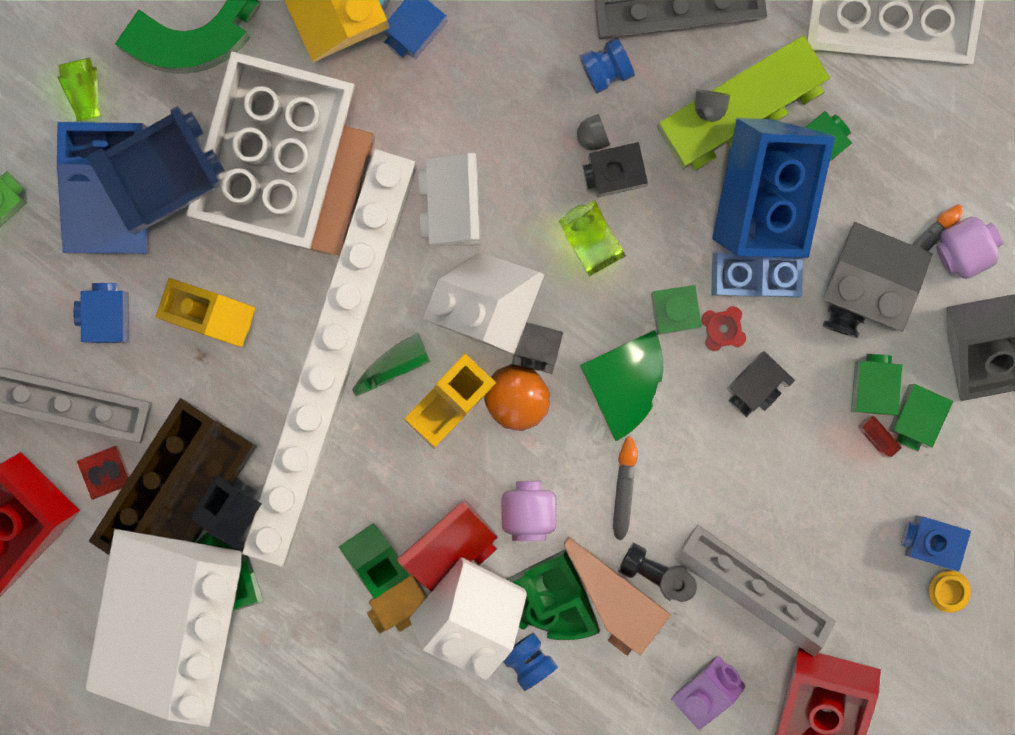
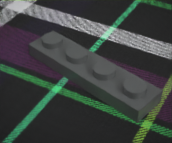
M595 0L600 39L758 20L767 17L765 0Z

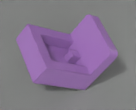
M717 656L704 671L678 690L671 700L698 730H701L735 703L745 689V684L741 681L738 672L731 665L726 664L721 657Z

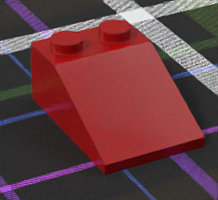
M22 452L0 464V597L47 550L80 512Z
M464 499L405 551L397 561L432 592L461 557L470 562L474 560L478 566L497 550L493 542L498 538V535Z
M798 648L775 735H867L879 696L881 669L821 653L814 657L804 649Z

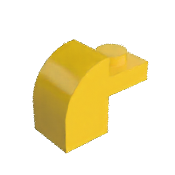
M465 353L404 418V421L435 449L482 400L496 382Z

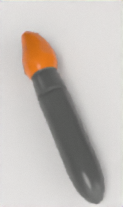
M957 204L942 212L937 217L936 223L934 222L927 228V231H924L912 245L929 251L940 240L941 234L945 229L960 221L963 213L962 206Z
M629 436L625 439L618 457L620 467L617 476L613 531L616 539L619 541L624 539L629 529L634 466L638 459L636 443Z

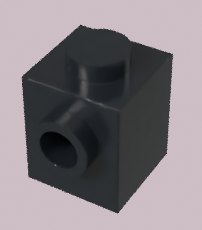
M639 142L589 153V164L582 165L587 189L595 188L597 198L644 188L648 185Z

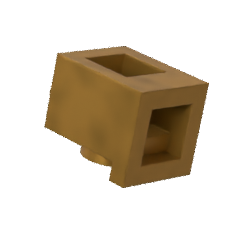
M411 574L375 600L372 598L369 601L372 610L368 611L367 615L379 634L394 626L398 632H401L412 625L409 618L428 596L419 581Z

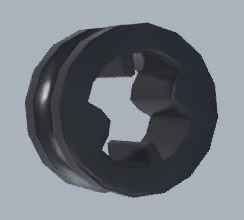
M829 306L830 319L824 321L822 326L834 332L858 338L860 333L857 331V326L860 323L863 324L865 318L853 312Z

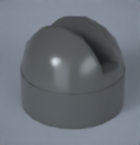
M696 90L694 104L698 117L710 122L719 121L727 112L730 95L716 91Z
M599 114L588 117L581 122L577 130V138L583 147L589 150H599L610 146Z

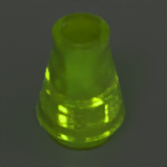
M91 58L58 65L60 76L56 77L75 113L76 121L101 116L97 67H93Z

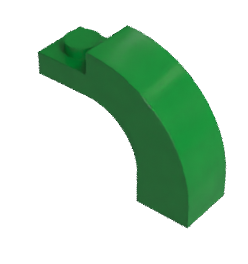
M227 0L210 22L200 28L188 31L167 28L138 9L115 42V45L141 64L162 72L188 74L208 70L227 61L230 58L231 51L237 53L247 43L250 36L238 25L242 20L248 23L257 12L261 2L258 0Z

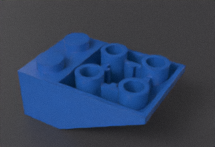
M57 122V177L62 253L147 254L148 228L136 235L128 232L86 157L100 148L106 151L147 128L145 124Z

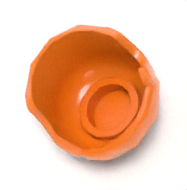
M514 364L507 365L493 373L491 378L496 384L484 396L485 406L492 418L504 428L516 431H524L537 426L547 415L550 406V392L541 376L531 368Z

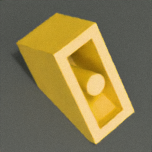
M168 278L155 317L214 339L242 347L250 330L251 320L256 307Z

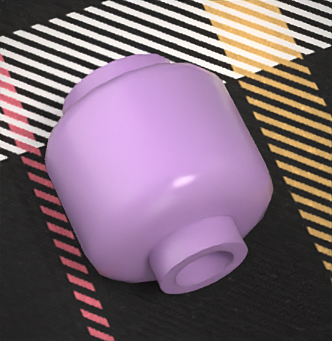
M972 216L945 229L940 237L941 244L937 245L936 249L950 275L957 273L960 277L969 279L997 264L999 259L997 248L1003 245V242L993 223L985 225L979 218Z
M516 481V490L504 492L501 498L502 529L504 532L512 534V541H546V534L554 532L557 526L556 495L550 490H541V481Z

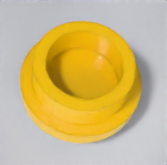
M952 570L942 571L936 574L930 581L928 587L929 599L940 611L947 613L960 611L970 600V583L959 572Z

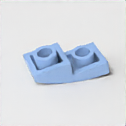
M733 253L712 254V295L802 297L803 257L736 256Z

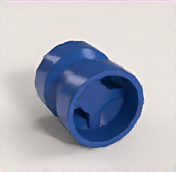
M618 38L607 42L603 53L590 50L579 55L584 71L596 94L608 89L610 83L614 81V77L625 81L635 76L629 57Z
M534 632L514 644L513 651L503 661L506 667L513 668L517 673V682L523 691L532 688L558 668L553 658L542 652L540 649L541 641ZM529 657H531V659H530L529 661H527L526 663H524L525 660H527Z

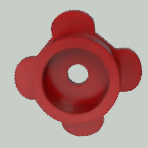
M730 306L726 311L717 313L708 310L702 315L701 323L706 326L707 331L705 345L709 350L718 351L722 346L728 345L741 347L745 343L746 334L742 332L740 322L742 312L739 308ZM721 325L727 326L728 330L726 333L720 331Z

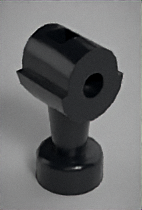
M634 542L631 544L618 569L619 573L628 578H633L637 573L659 586L662 595L670 602L672 599L686 602L693 598L696 594L697 583L694 577L686 572V567L677 565L669 568L645 558L647 550Z

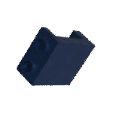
M178 106L170 110V115L106 151L100 148L86 156L126 229L133 235L224 185L219 177V174L225 172L220 160L213 149L205 152L198 140V137L203 135L204 132L192 112L184 115Z

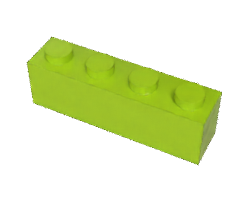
M802 35L712 90L730 95L727 112L719 121L710 122L699 118L695 111V101L660 121L657 128L681 168L685 169L692 165L695 170H698L717 158L714 153L716 149L726 143L731 147L737 118L780 121L789 115L786 109L787 106L799 99L803 105H806L824 94L825 91L822 85L830 79V76L806 37Z

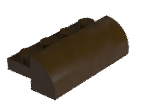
M180 398L88 542L109 556L114 529L195 543L204 529L190 519L193 511L216 475L233 482L257 445L226 426L225 423L211 414Z

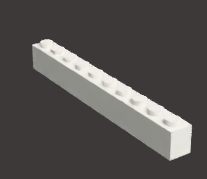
M378 149L374 150L259 501L262 505L254 516L242 552L244 555L281 567L288 563L417 169L415 161Z

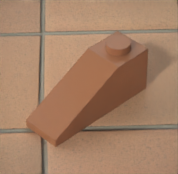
M568 536L564 545L606 630L612 634L607 641L627 656L632 650L641 656L670 618L671 614Z

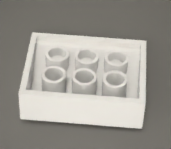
M810 0L807 40L813 50L974 64L984 0Z
M231 51L205 146V152L211 149L214 150L225 172L219 174L224 185L189 204L186 216L195 221L311 249L355 84Z
M114 529L85 690L166 720L210 727L241 569L242 551Z

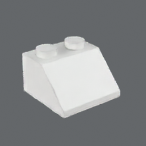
M476 153L426 159V170H418L419 195H427L428 212H420L421 237H429L430 247L481 245Z
M479 252L438 279L423 319L454 333L514 354L545 274Z
M461 557L409 619L423 651L487 680L513 651L527 593L524 588Z

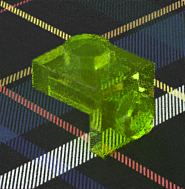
M595 200L572 208L566 216L559 220L568 243L589 277L626 256Z

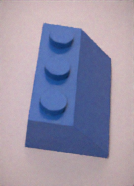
M737 118L712 239L736 256L809 258L835 136L772 119Z

